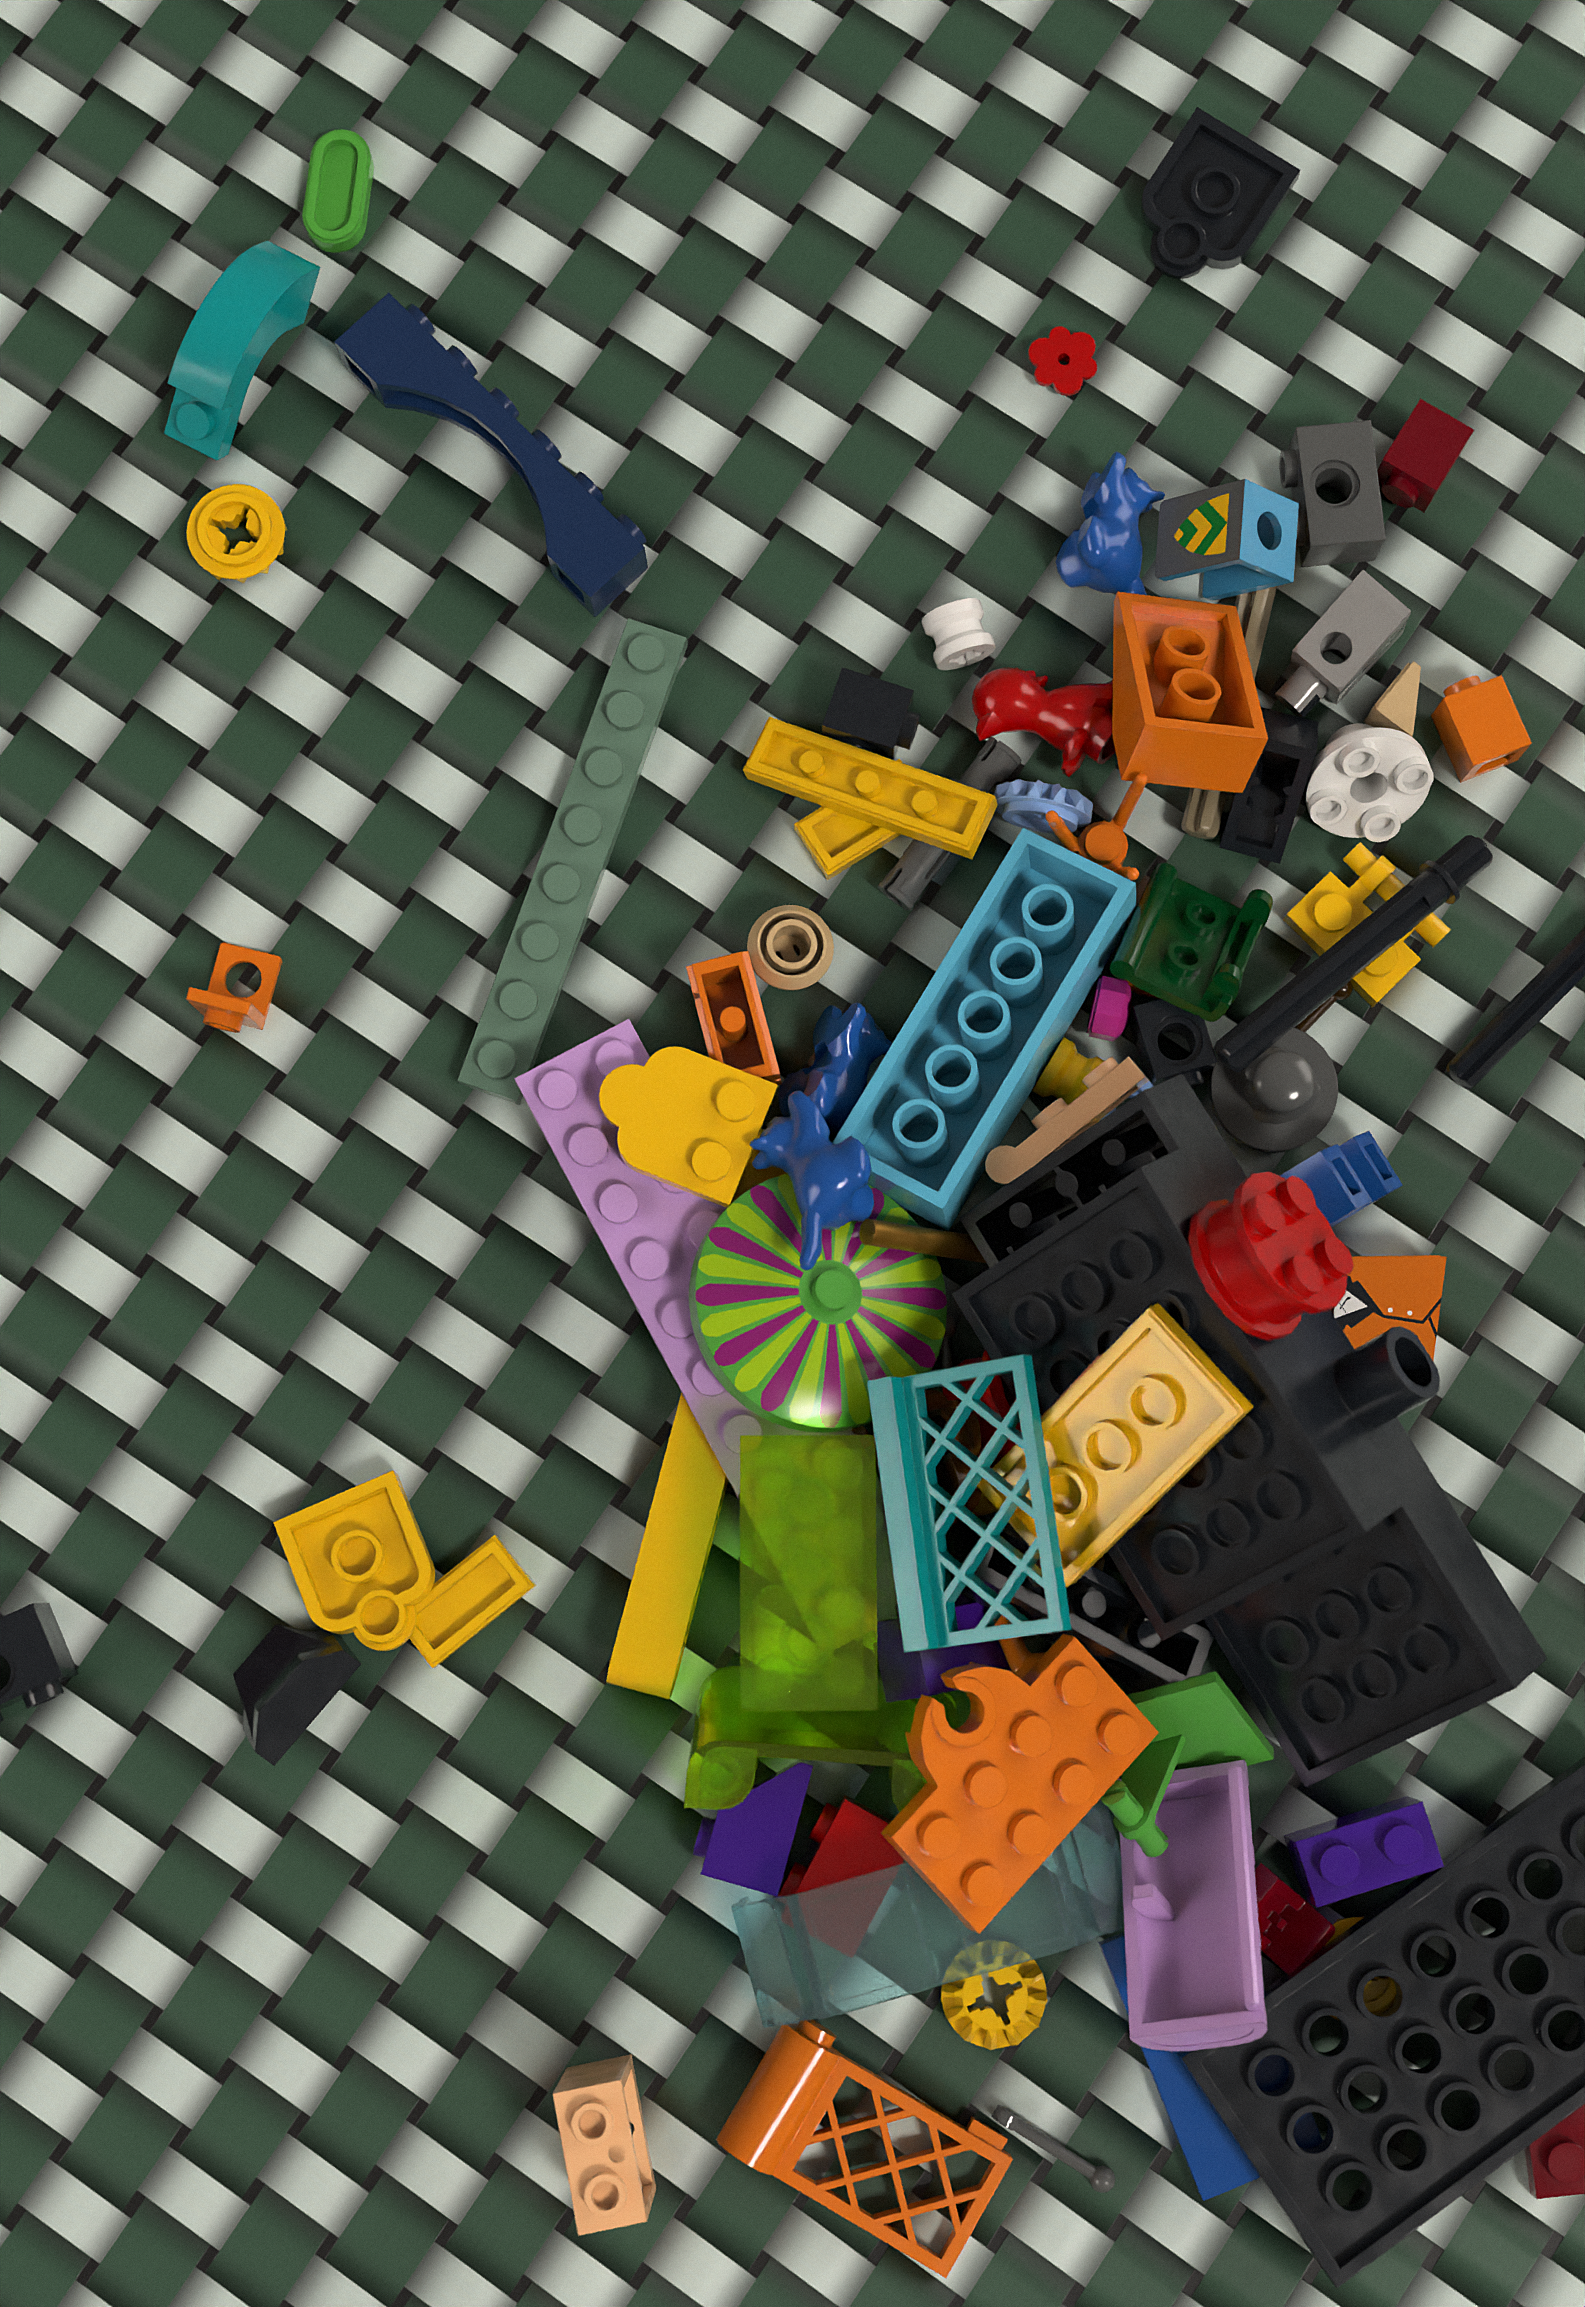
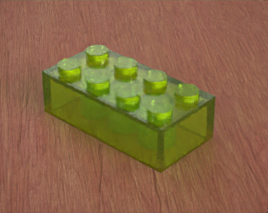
M740 1435L738 1439L739 1710H878L875 1436Z

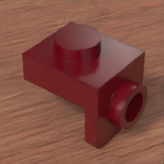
M1260 1863L1255 1869L1258 1923L1261 1937L1260 1949L1284 1972L1290 1974L1320 1951L1335 1934L1336 1929L1333 1924L1265 1865Z

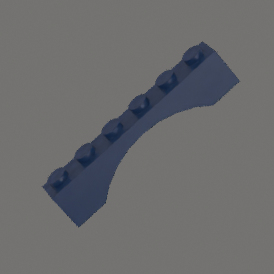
M388 292L334 341L344 367L385 408L416 411L449 421L479 437L501 455L526 484L541 513L545 526L547 556L552 575L596 617L648 569L645 547L643 546L647 542L644 534L626 515L621 514L616 519L601 504L604 496L589 477L580 471L573 476L558 461L562 458L560 451L542 431L536 429L531 434L516 420L519 416L517 408L500 389L494 387L488 392L474 378L477 375V370L459 348L452 345L446 350L432 336L436 332L435 328L418 307L410 303L404 308Z

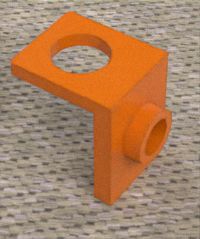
M223 942L219 948L208 990L204 991L189 987L186 1000L204 1015L203 1023L211 1027L234 1033H240L242 1025L263 1030L282 965V959L276 955ZM239 963H251L257 966L261 972V985L249 997H236L228 991L226 986L228 972Z

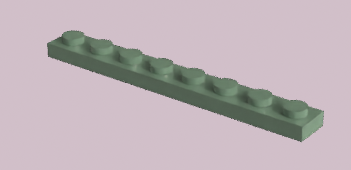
M628 618L457 1081L460 1085L520 1105L523 1095L514 1078L534 1067L687 649L686 637Z

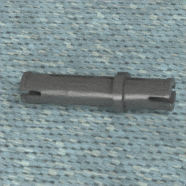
M990 737L968 769L964 771L958 780L952 779V781L994 795L996 786L1004 783L1022 760L1009 746L1000 740L997 741L995 738ZM913 839L893 869L879 883L878 889L895 904L910 911L922 894V891L931 879L935 877L952 852Z

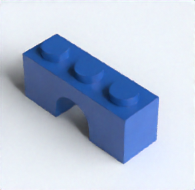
M1370 1131L1357 1135L1340 1146L1335 1144L1323 1149L1280 1175L1286 1179L1296 1176L1309 1186L1315 1197L1316 1206L1328 1220L1331 1227L1403 1186Z

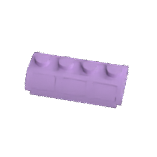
M1245 1760L1174 1770L1155 1820L1156 1825L1169 1839L1166 1840L1169 1843L1168 1847L1161 1855L1157 1857L1146 1856L1135 1840L1126 1839L1120 1833L1130 2040L1141 2047L1161 2051H1192L1233 2046L1259 2039L1268 2031L1264 2003L1260 1949L1261 1937L1258 1923L1254 1869L1255 1857L1249 1803V1777Z

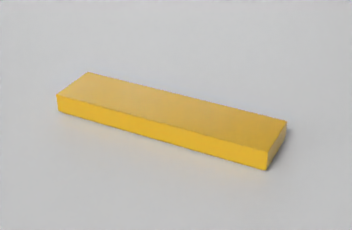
M772 717L768 718L743 768V772L748 780L969 859H973L998 806L995 795Z

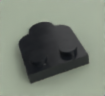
M1197 107L1143 191L1141 213L1147 227L1154 232L1151 239L1150 254L1155 267L1168 277L1185 279L1198 274L1206 265L1216 269H1229L1242 263L1250 254L1297 182L1300 169Z

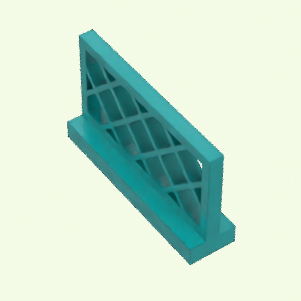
M1017 1355L906 1377H886L867 1381L904 1653L1072 1630L1032 1355ZM1013 1373L1017 1400L1005 1418H1003L981 1401L980 1398L995 1376ZM975 1380L969 1390L959 1383ZM944 1386L962 1400L944 1429L928 1417L925 1389ZM973 1410L997 1428L979 1457L955 1439ZM1019 1421L1021 1425V1432L1015 1428ZM931 1436L936 1439V1441L934 1442L933 1446H932ZM1008 1438L1022 1448L1025 1453L1027 1468L1015 1486L1011 1485L990 1468V1465ZM947 1449L971 1468L954 1496L939 1486L937 1482L935 1467ZM982 1477L1007 1497L989 1525L964 1506ZM1029 1489L1031 1494V1500L1025 1496ZM941 1504L946 1507L943 1512L941 1511ZM1017 1507H1020L1031 1516L1035 1522L1037 1537L1025 1555L999 1535ZM956 1517L981 1536L963 1564L949 1554L946 1547L945 1534ZM991 1546L1017 1566L999 1594L974 1574ZM1039 1558L1041 1563V1569L1037 1565H1035ZM950 1571L955 1575L952 1581ZM1027 1576L1044 1588L1048 1619L1030 1621L1009 1604ZM967 1585L991 1606L976 1629L958 1631L954 1602ZM1001 1615L1012 1623L994 1626Z

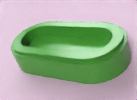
M339 129L324 134L314 144L310 156L303 207V222L310 240L318 248L331 253L345 252L355 247L363 238L367 225L374 163L366 141L360 135L350 130Z

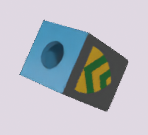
M1247 479L1162 501L1159 511L1155 577L1168 581L1204 572L1202 594L1204 598L1211 601L1293 583L1299 503Z

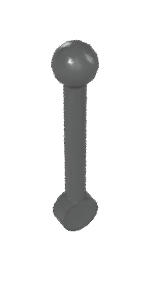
M998 2104L991 2116L998 2123L1011 2131L1017 2132L1089 2178L1091 2187L1095 2191L1106 2193L1114 2187L1116 2178L1113 2170L1109 2167H1095L1021 2120L1007 2108Z

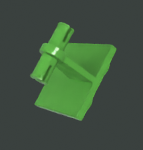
M1216 1671L1127 1695L1159 1733L1121 1774V1781L1116 1780L1105 1792L1104 1797L1100 1799L1114 1814V1825L1124 1838L1135 1840L1148 1857L1161 1855L1169 1844L1166 1842V1840H1169L1167 1835L1160 1830L1155 1820L1174 1770L1245 1760L1247 1766L1274 1759V1748Z

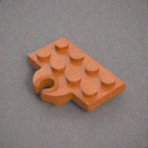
M1063 1634L1022 1679L1011 1671L969 1662V1665L949 1669L940 1675L946 1687L962 1690L970 1701V1714L965 1723L960 1727L952 1729L946 1721L944 1705L932 1697L921 1695L915 1707L911 1731L905 1732L911 1759L927 1783L881 1834L968 1929L978 1934L983 1931L1159 1733L1074 1636Z

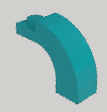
M268 240L249 248L228 266L197 310L176 355L167 383L175 387L176 391L165 427V435L215 460H219L229 454L252 377L271 345L283 333L304 323L320 271L319 266Z

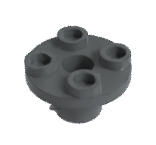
M1293 1028L1241 1072L1228 1069L1220 1061V1058L1217 1057V1064L1211 1071L1207 1092L1217 1120L1231 1137L1249 1148L1271 1154L1300 1147L1315 1138L1326 1127L1336 1107L1338 1079L1333 1062L1325 1049L1307 1033Z

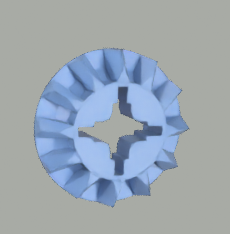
M1021 779L1004 782L996 786L994 795L998 806L995 811L1002 814V818L1015 826L1037 832L1054 833L1045 818L1046 813L1051 810L1057 812L1071 832L1091 823L1093 803L1077 790L1065 789L1060 784H1047L1040 780L1028 782Z

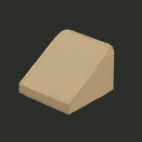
M1414 661L1411 664L1407 663L1371 709L1364 721L1367 725L1374 728H1391L1404 732L1411 737L1413 736L1421 666Z

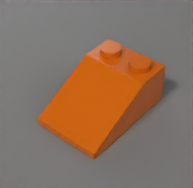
M1117 592L1114 599L1112 736L1121 780L1134 781L1137 774L1144 773L1148 778L1147 783L1243 793L1268 741V735L1236 606Z

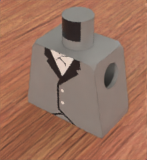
M1362 570L1293 649L1290 665L1295 672L1275 693V696L1287 709L1301 718H1304L1323 696L1337 705L1403 634L1411 610L1366 571ZM1326 651H1336L1345 660L1340 664H1331L1322 655Z

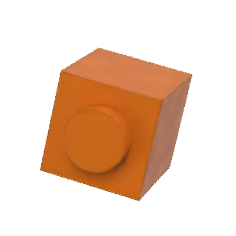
M1502 675L1482 683L1479 676H1471L1452 684L1443 691L1445 697L1431 715L1460 783L1518 761L1532 744Z

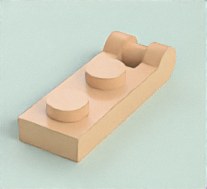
M1113 1057L1108 1058L1082 1080L1088 1090L1067 1105L1062 1098H1059L1040 1112L1031 1121L1037 1128V1131L1016 1148L1003 1145L992 1149L985 1161L989 1177L997 1183L1009 1184L1100 1121L1149 1081L1148 1078L1130 1057H1127L1120 1064Z

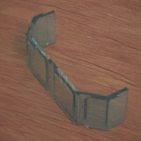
M1098 1800L980 1934L968 1929L908 1862L795 1894L751 1902L749 1896L739 1899L738 1903L732 1904L731 1908L763 2028L841 2015L974 1975L985 1974L1069 1950L1072 1947L1090 1943L1089 1941L1106 1933H1112L1124 1928L1121 1852L1108 1807L1101 1800Z

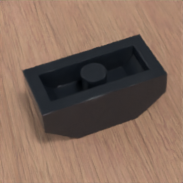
M276 1624L234 1672V1681L243 1707V1730L255 1753L273 1766L277 1764L360 1667L361 1662L340 1636L327 1630L311 1632Z

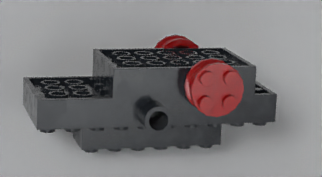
M1183 1074L1142 1091L959 1217L989 1269L952 1293V1296L985 1349L983 1357L963 1360L955 1367L1017 1355H1032L1041 1417L1100 1354L1106 1352L1149 1307L1159 1303L1254 1406L1107 1552L1161 1641L1201 1620L1205 1621L1305 1787L1516 1689L1547 1659L1397 1418L1436 1396L1440 1389L1438 1368L1418 1336L1401 1326L1390 1328L1354 1349L1330 1311L1338 1305L1346 1294L1347 1275L1353 1271V1259L1348 1248L1341 1240L1336 1238L1328 1220L1316 1206L1315 1197L1311 1189L1302 1179L1296 1176L1286 1179L1271 1172L1253 1173L1248 1177L1246 1176ZM1013 1373L995 1376L980 1398L981 1401L1003 1418H1005L1017 1400ZM975 1380L959 1383L969 1390ZM946 1387L943 1388L942 1393L948 1401L959 1399ZM975 1412L981 1430L980 1456L997 1428ZM1019 1421L1015 1428L1021 1432V1425ZM1007 1439L990 1465V1468L993 1469L1016 1445L1012 1440Z

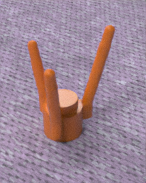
M1144 773L1136 775L1111 822H1094L1083 830L1080 837H1075L1057 812L1048 811L1045 816L1046 821L1063 844L1062 847L1129 880H1136L1139 877L1138 869L1122 867L1128 850L1127 837L1123 830L1148 781L1147 775Z

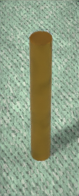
M874 1219L864 1220L860 1227L859 1237L864 1245L986 1263L969 1234Z

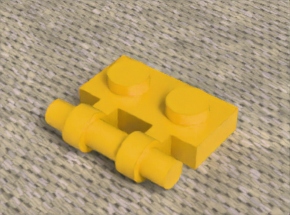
M1361 842L1343 859L1360 877L1350 888L1344 885L1330 871L1283 918V921L1319 956L1373 913L1363 902L1374 891L1386 902L1405 886L1393 874L1396 867L1384 855L1377 859ZM1434 913L1426 917L1351 980L1353 989L1372 1008L1421 960L1404 943L1414 931L1432 948L1451 931Z

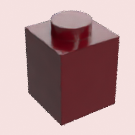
M1420 398L1377 469L1379 487H1381L1384 496L1401 507H1415L1425 513L1464 450L1474 429Z

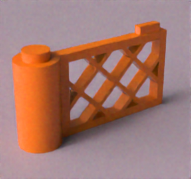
M802 2015L798 2024L785 2020L716 2138L717 2142L727 2152L746 2165L764 2174L775 2176L947 2278L1013 2160L1011 2154L1003 2150L1008 2138L973 2116L966 2127L962 2126L841 2054L832 2047L837 2036L815 2020ZM846 2076L870 2089L876 2114L838 2124L832 2100ZM880 2096L899 2107L883 2111ZM827 2111L830 2127L816 2130ZM915 2116L927 2123L933 2147L895 2158L887 2123ZM879 2126L887 2160L849 2170L841 2136ZM937 2130L956 2141L941 2145ZM834 2138L842 2173L813 2180L794 2168L807 2145ZM973 2150L991 2161L978 2185L952 2192L944 2157ZM936 2160L944 2194L907 2204L898 2170ZM891 2172L899 2207L871 2214L859 2207L853 2183ZM845 2185L849 2200L830 2189ZM969 2200L959 2218L956 2204ZM948 2206L953 2230L938 2254L916 2241L910 2217ZM902 2219L906 2234L887 2223Z

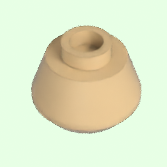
M782 905L768 910L756 920L748 936L747 951L749 952L753 970L764 982L782 990H800L815 984L825 975L833 959L834 943L828 926L816 913L802 906Z

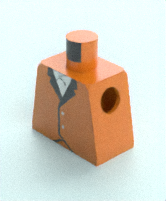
M1439 1255L1352 1256L1354 1267L1353 1271L1347 1275L1346 1294L1338 1305L1330 1311L1354 1349L1390 1328L1401 1326L1418 1336L1429 1356L1434 1360L1447 1257Z

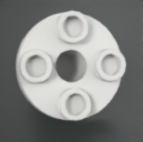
M1355 723L1337 730L1329 738L1325 748L1314 758L1303 795L1312 820L1324 830L1343 837H1366L1372 842H1382L1393 838L1399 832L1401 824L1421 807L1429 793L1434 775L1425 751L1410 735L1391 728H1374L1367 724Z

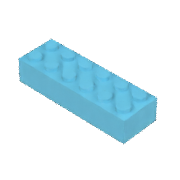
M1022 828L833 1141V1144H839L849 1136H852L865 1147L871 1163V1175L868 1185L880 1190L907 1210L949 1231L986 1168L985 1161L987 1155L992 1149L1000 1145L1124 935L1137 907L1135 882Z

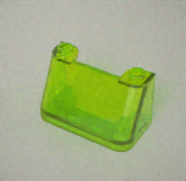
M739 1666L719 1668L708 1675L699 1690L686 1773L684 1807L720 1810L738 1805L744 1801L752 1790L755 1771L759 1767V1757L889 1766L888 1777L892 1779L893 1801L899 1812H901L927 1783L911 1759L905 1732L911 1731L915 1707L920 1698L886 1702L882 1677ZM946 1692L928 1696L944 1705L946 1721L952 1729L959 1727L957 1703L952 1694Z

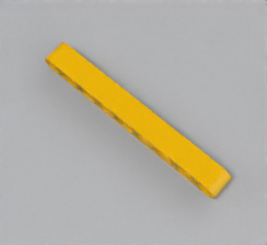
M761 1129V1130H760V1133H759V1135H758V1138L760 1137L761 1133H762L765 1129ZM753 1149L732 1203L752 1187L787 1173L781 1168L776 1167L766 1169L754 1168L752 1162L759 1153V1150ZM682 1393L606 1680L607 1683L669 1700L677 1680L729 1481Z

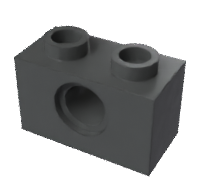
M1371 420L1296 427L1288 449L1280 452L1279 470L1282 487L1291 488L1293 501L1299 503L1296 547H1299L1301 568L1375 561L1386 540ZM1322 486L1332 487L1342 495L1344 502L1339 504L1327 503L1317 495L1315 489Z

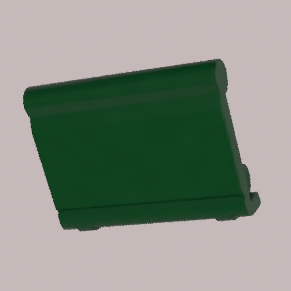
M1159 863L1153 869L1111 962V973L1115 977L1126 979L1135 987L1193 1015H1199L1206 1021L1215 1022L1226 1013L1239 992L1243 973L1260 931L1265 926L1273 907L1272 896L1262 889L1252 890L1242 907L1239 908L1177 878L1178 872L1171 864Z

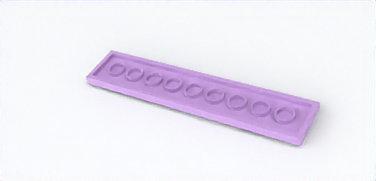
M627 1019L514 1079L822 1656L870 1631L872 1629L871 1623L889 1620L897 1616L895 1609L897 1597L881 1483L852 1429L840 1432L816 1433L794 1430L772 1423L758 1416L737 1401L721 1385L708 1367L700 1352L690 1319L689 1282L693 1262L702 1239L726 1207L640 1174L629 1168L622 1160L617 1144L619 1127L613 1125L604 1116L600 1107L599 1092L603 1080L612 1070L627 1064L645 1066L650 1058L631 1021Z

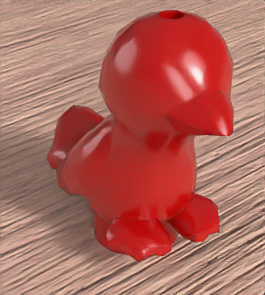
M1003 667L988 672L976 684L971 699L973 711L978 718L976 733L979 741L1000 733L1025 731L1038 734L1053 747L1063 751L1061 770H1063L1062 773L1068 778L1080 768L1086 755L1098 764H1103L1116 752L1112 736L1113 680L1105 684H1074L1046 691L1043 687L1046 686L1049 680L1048 676L1036 677L1034 670L1023 671L1019 668Z

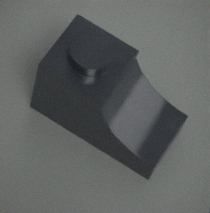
M1261 707L1268 741L1243 793H1233L1221 834L1219 848L1280 864L1317 752L1319 722Z

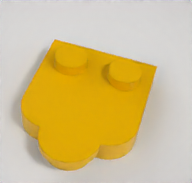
M673 1046L655 1052L648 1059L645 1066L627 1064L612 1070L601 1084L599 1102L604 1116L613 1125L619 1127L617 1135L618 1151L622 1160L629 1168L727 1208L733 1200L753 1150L749 1144L753 1139L758 1138L778 1085L689 1049Z
M394 1470L273 1522L307 1612L315 1624L334 1634L354 1632L356 1638L363 1645L377 1651L397 1649L409 1640L417 1623L415 1605L423 1601L430 1593L435 1581V1568L400 1478Z

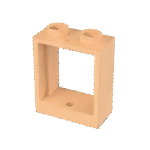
M632 2054L567 2067L553 2092L578 2236L647 2222L656 2191V2184ZM630 2122H631V2123L633 2124V2126H634V2130H633L632 2132H631Z

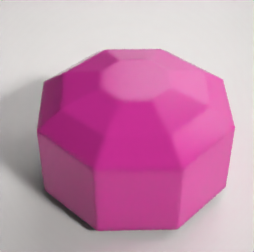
M1107 976L1098 978L1086 1033H1089V1037L1114 1042L1121 1036L1128 1024L1132 1008V994L1128 981Z

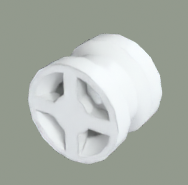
M966 598L946 603L930 611L922 618L925 634L934 638L937 647L933 658L938 669L953 670L969 666L983 660L995 651L996 646L992 635L983 630L981 620L984 610L980 600L977 598Z

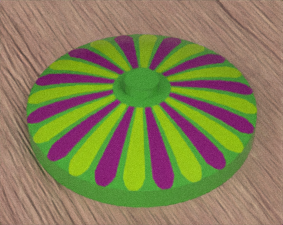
M788 1174L768 1179L752 1187L731 1203L710 1226L697 1250L689 1282V1310L694 1336L700 1352L717 1380L737 1401L758 1416L772 1423L794 1430L816 1433L840 1432L869 1424L873 1421L867 1381L886 1377H906L930 1372L940 1352L946 1328L947 1298L945 1283L937 1257L929 1254L864 1245L859 1237L860 1227L863 1222L852 1221L836 1231L822 1229V1252L812 1269L803 1270L800 1267L802 1215L798 1208L793 1184ZM869 1185L873 1191L874 1208L868 1219L918 1226L899 1204L880 1190Z

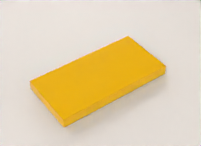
M1159 1303L1149 1307L1041 1418L1066 1588L1075 1583L1254 1407ZM1016 1444L993 1468L995 1472L1013 1486L1016 1485L1027 1468L1024 1450ZM984 1478L977 1485L999 1510L1007 1497ZM1029 1489L1025 1496L1031 1500V1494ZM1017 1507L1008 1522L1027 1544L1031 1546L1037 1537L1034 1519L1020 1507Z

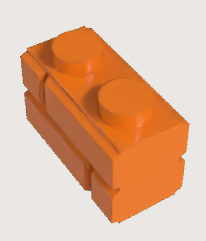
M741 951L686 966L709 1058L778 1086L782 1085L749 952Z

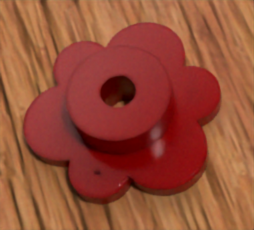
M1057 326L1050 331L1048 338H1038L1033 341L1029 347L1028 357L1030 362L1037 367L1034 374L1035 381L1044 387L1053 385L1055 391L1063 396L1076 394L1081 389L1083 380L1092 379L1097 372V363L1092 358L1096 348L1093 337L1085 332L1070 334L1067 328ZM1060 361H1065V362H1067L1068 364H1067V365H1061L1059 362H1060Z

